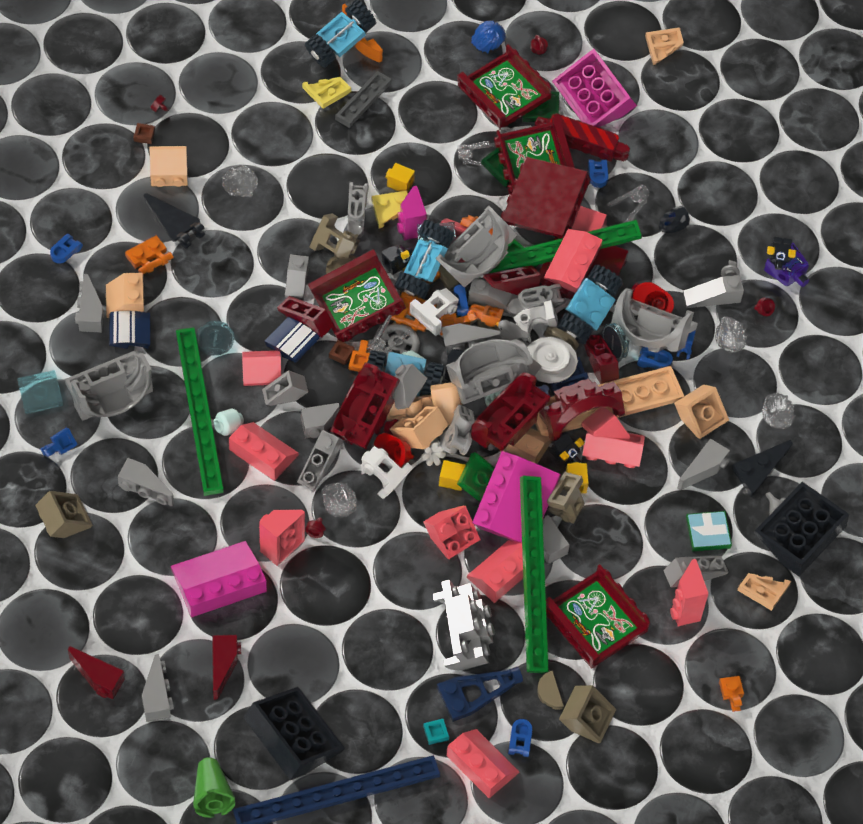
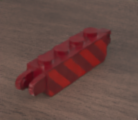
M558 113L552 115V117L560 116L569 148L610 162L613 159L623 162L628 159L630 148L627 144L619 142L618 134ZM538 116L534 126L551 123L552 117L548 119Z

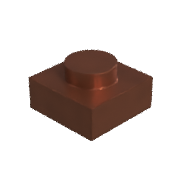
M137 123L133 137L134 142L152 144L155 126Z
M337 340L329 353V358L346 365L355 347Z

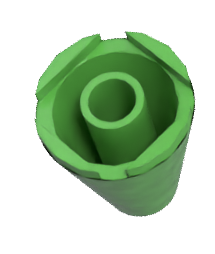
M211 757L204 758L198 763L193 807L195 812L202 817L213 818L215 817L214 814L221 813V816L225 815L235 806L234 794L219 762Z

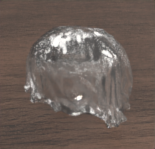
M234 166L221 177L223 179L222 186L225 188V191H228L229 195L242 196V198L248 196L250 198L257 187L258 178L256 174L246 166Z
M724 316L715 332L718 346L730 353L741 351L747 342L745 340L747 338L746 330L742 329L744 324L732 317Z
M779 393L766 395V399L763 402L764 406L762 407V414L766 424L777 429H787L795 421L796 415L793 414L794 406L791 404L792 401L788 400V395Z
M333 483L325 485V488L322 489L323 504L330 515L336 518H343L352 515L356 511L357 499L352 488H348V483Z

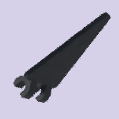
M148 193L143 195L150 209L173 242L178 240L182 247L187 249L191 246V242L188 241L191 238L187 234L189 231L192 230L199 239L205 235V232L202 231L205 228L200 223L199 218Z

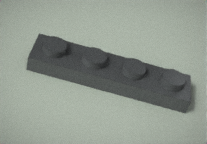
M377 71L335 115V120L350 128L391 85L392 79Z

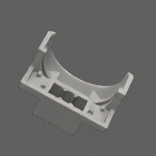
M136 350L65 379V384L73 397L74 407L82 421L93 416L100 418L111 417L126 412L140 402L146 394L153 392L151 367L143 352L137 354Z

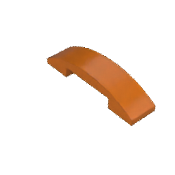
M343 4L342 12L347 16L345 8L348 6ZM363 37L354 45L366 57L379 63L382 62L383 50L374 39L367 41Z

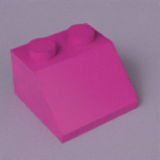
M417 186L412 187L401 203L400 212H398L399 223H397V229L399 234L403 235L404 240L421 237L418 235L424 220H427V213Z

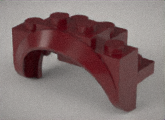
M365 362L351 385L330 432L344 440V442L366 449L373 434L378 436L395 402L392 396L400 382L399 378L381 371L375 365Z
M526 372L521 373L477 417L472 424L471 438L484 448L492 444L503 451L509 444L514 446L537 422L538 413L550 401L551 396L535 386V376Z
M590 379L581 380L578 383L554 391L556 402L543 407L539 412L541 419L547 426L551 441H556L560 438L563 429L572 419L591 409L610 407L615 416L621 417L625 415L622 392L615 382L605 383L599 387L596 382H591Z

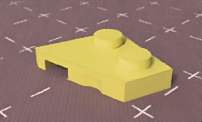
M341 77L330 80H318V83L315 84L302 83V88L323 109L351 93V87Z
M407 190L371 196L379 228L384 227V223L398 218L400 205L408 194Z

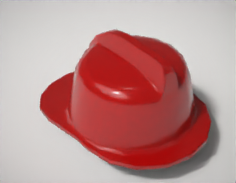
M652 282L639 284L633 292V299L669 313H672L674 309L673 297Z
M382 433L374 441V446L378 449H384L400 468L409 462L410 459L414 458V455L411 454L410 445L391 434Z

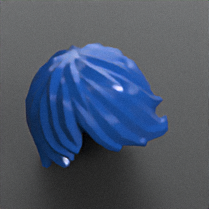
M485 21L475 30L471 43L479 51L489 53L490 50L494 51V49L500 47L505 41L506 33L498 22Z

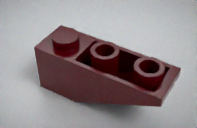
M600 334L591 335L584 346L596 378L600 384L618 380L619 367L617 359Z

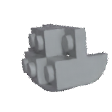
M488 206L449 246L445 256L443 257L439 254L435 259L465 288L474 278H483L484 274L490 273L509 253L507 251L508 244L518 234ZM491 228H493L492 235L488 232ZM461 258L465 261L462 263H457Z
M629 288L622 291L616 302L611 327L617 328L618 332L624 333L626 335L625 339L631 341V344L647 347L651 352L657 353L664 349L677 352L685 348L688 334L697 328L698 323L692 321L694 312L688 310L685 317H680L631 299L633 290Z
M496 339L477 343L465 350L455 362L446 365L451 383L456 385L460 401L463 405L504 390L523 372L533 375L530 364L533 363L530 352L526 345L517 339L511 341Z
M450 580L443 581V591L433 594L435 602L440 601L446 605L453 653L455 655L454 657L444 659V666L451 670H465L489 663V644L493 643L492 635H495L494 627L489 620V617L492 616L489 605H485L478 589L475 590L471 583L457 587Z

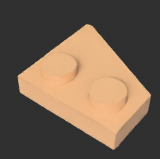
M680 28L646 32L645 35L653 65H656L681 48L684 43Z
M748 573L737 591L772 611L789 587L791 581L784 580V582L773 581V577H761Z

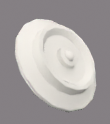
M543 337L531 342L527 347L531 357L542 366L535 375L538 381L559 383L568 379L576 370L578 363L576 352L570 344L562 339Z

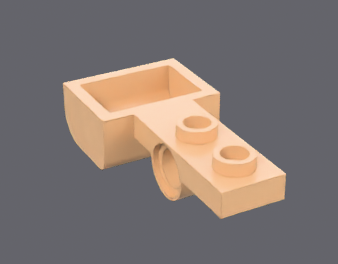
M453 383L431 385V395L415 397L409 408L398 410L395 408L394 402L387 416V421L391 419L400 420L402 417L414 418L426 406L438 407L448 425H451L455 409L459 404L462 405L456 385Z

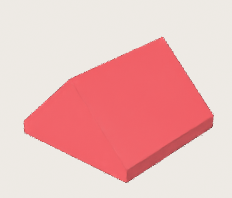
M580 206L571 230L589 232L605 228L607 215Z
M280 351L242 352L243 386L269 385L281 376Z
M600 407L581 422V426L593 437L630 440L629 434L618 418L605 407Z

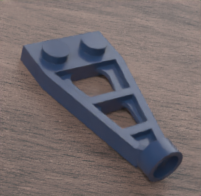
M514 667L506 671L455 677L438 683L437 689L452 722L474 714L511 689L515 684L523 682V677L520 669ZM493 679L497 680L500 687L488 693L483 682ZM472 685L478 686L481 696L473 702H468L462 688Z

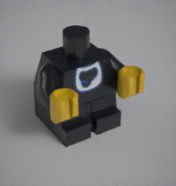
M774 237L771 246H768L767 255L771 263L775 264L776 270H782L783 265H786V263H789L796 257V250H791L792 239Z
M398 245L381 251L383 266L392 275L396 274L399 269L404 272L409 262V257L413 253L412 248L405 249L402 245Z
M566 432L551 446L549 452L563 464L567 465L570 461L572 463H580L581 460L577 455L580 452V447L585 442L581 438L574 442Z

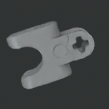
M350 182L347 231L354 235L358 234L357 238H361L364 234L368 183L360 186L353 185V182Z
M560 284L524 289L518 294V298L512 299L507 304V311L514 317L522 310L543 306L546 301L551 300L553 306L558 307L566 303V300L561 297L559 291L561 289Z
M460 404L457 406L451 425L447 430H443V434L439 436L440 445L443 450L450 454H456L459 450L461 455H465L468 452L472 443L470 429L475 421L472 410Z

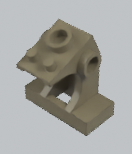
M333 213L323 215L309 248L317 251L326 247L334 252L336 257L348 259L350 253L354 255L360 242L357 239L358 234L354 235L349 231L340 232L335 228L338 217ZM331 235L339 239L337 245L329 240Z
M564 472L547 500L548 506H550L548 511L561 517L565 522L574 524L585 504L579 489L583 483L582 476ZM563 489L568 492L566 496L560 495Z

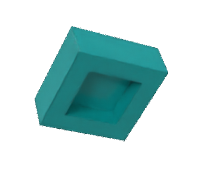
M444 719L423 724L429 745L449 740Z

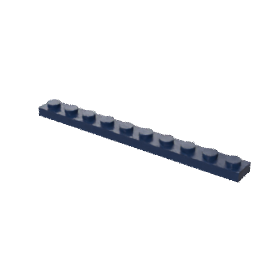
M432 755L233 809L236 824H268L440 777V772L435 757Z

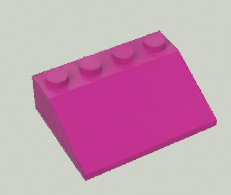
M594 48L552 80L581 122L598 128L623 117L637 106Z
M502 451L472 523L481 530L522 543L520 477H541L542 515L544 517L548 508L547 500L555 489L561 474L519 456Z
M246 541L171 566L191 618L266 592V579Z

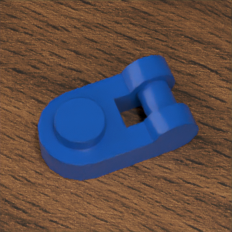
M588 160L591 185L597 188L606 186L608 181L607 160Z
M66 234L50 249L51 260L55 263H64L72 255L78 253L82 249L83 244L78 240L75 241L70 234Z
M456 285L454 287V294L459 299V305H457L458 308L456 310L457 316H466L469 310L465 288L462 285Z
M642 346L640 350L641 357L638 358L637 365L643 368L660 369L671 366L673 357L665 350L655 353Z
M519 719L513 723L508 754L514 755L517 753L523 754V757H529L532 737V725L529 721ZM516 741H523L524 746L516 745Z

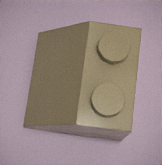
M49 491L35 505L50 537L66 538L93 526L78 494Z
M593 685L575 686L559 720L570 731L596 743H601L616 708Z

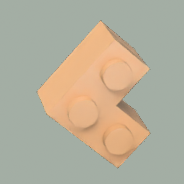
M426 406L414 418L402 417L390 428L393 436L406 441L411 448L426 449L436 437L443 434V430L449 425L438 407Z

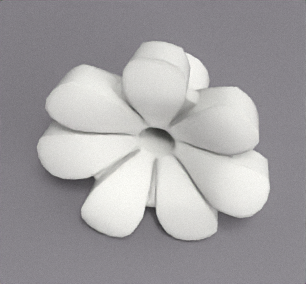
M431 442V445L424 449L426 453H423L421 457L424 461L426 460L428 466H431L433 462L438 466L441 464L439 458H444L446 453L443 452L444 450L437 442Z

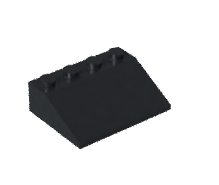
M802 481L754 531V534L783 566L800 577L846 528L849 513Z
M299 687L253 702L244 716L246 722L290 780L306 775L345 749Z

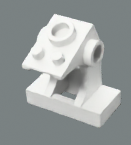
M447 288L436 290L423 304L414 299L410 303V314L437 336L441 332L442 322L439 319L444 314H453L458 308L457 303L459 299Z
M551 300L544 302L543 306L522 310L513 317L516 325L522 330L529 332V334L537 324L544 323L549 327L555 328L558 325L557 313ZM529 335V338H528V339H522V340L525 341V342H526V341H528L529 343L532 342L530 335Z
M375 446L370 451L364 453L361 459L362 464L360 465L362 474H374L381 480L383 488L377 494L382 499L388 496L413 469L408 462L400 468L384 449H378ZM380 463H383L390 469L387 474L378 466Z

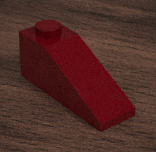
M531 265L484 274L483 278L493 288L518 295L524 289L539 287L541 274Z
M288 296L277 307L278 311L286 317L304 324L321 338L334 326L326 309Z
M212 635L214 700H218L238 662L237 655L241 654V642H237V635Z
M69 646V659L94 691L103 698L109 697L114 699L125 680L124 670Z

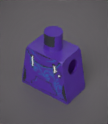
M794 243L791 245V250H796V257L789 263H786V265H783L782 270H776L775 264L771 263L769 258L767 259L764 271L784 286H790L794 282H797L801 287L808 284L809 278L806 276L809 266L808 262Z

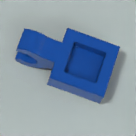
M696 330L688 334L685 348L677 351V357L680 356L681 352H685L687 354L686 359L690 358Z
M65 428L50 437L53 443L42 447L40 450L47 457L57 451L62 455L78 444L70 429Z

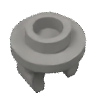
M729 260V264L721 270L722 277L740 275V271L736 267L737 262Z

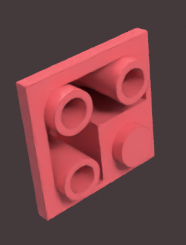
M464 505L438 512L423 521L430 538L447 559L454 557L481 540L472 523L473 521L467 507Z

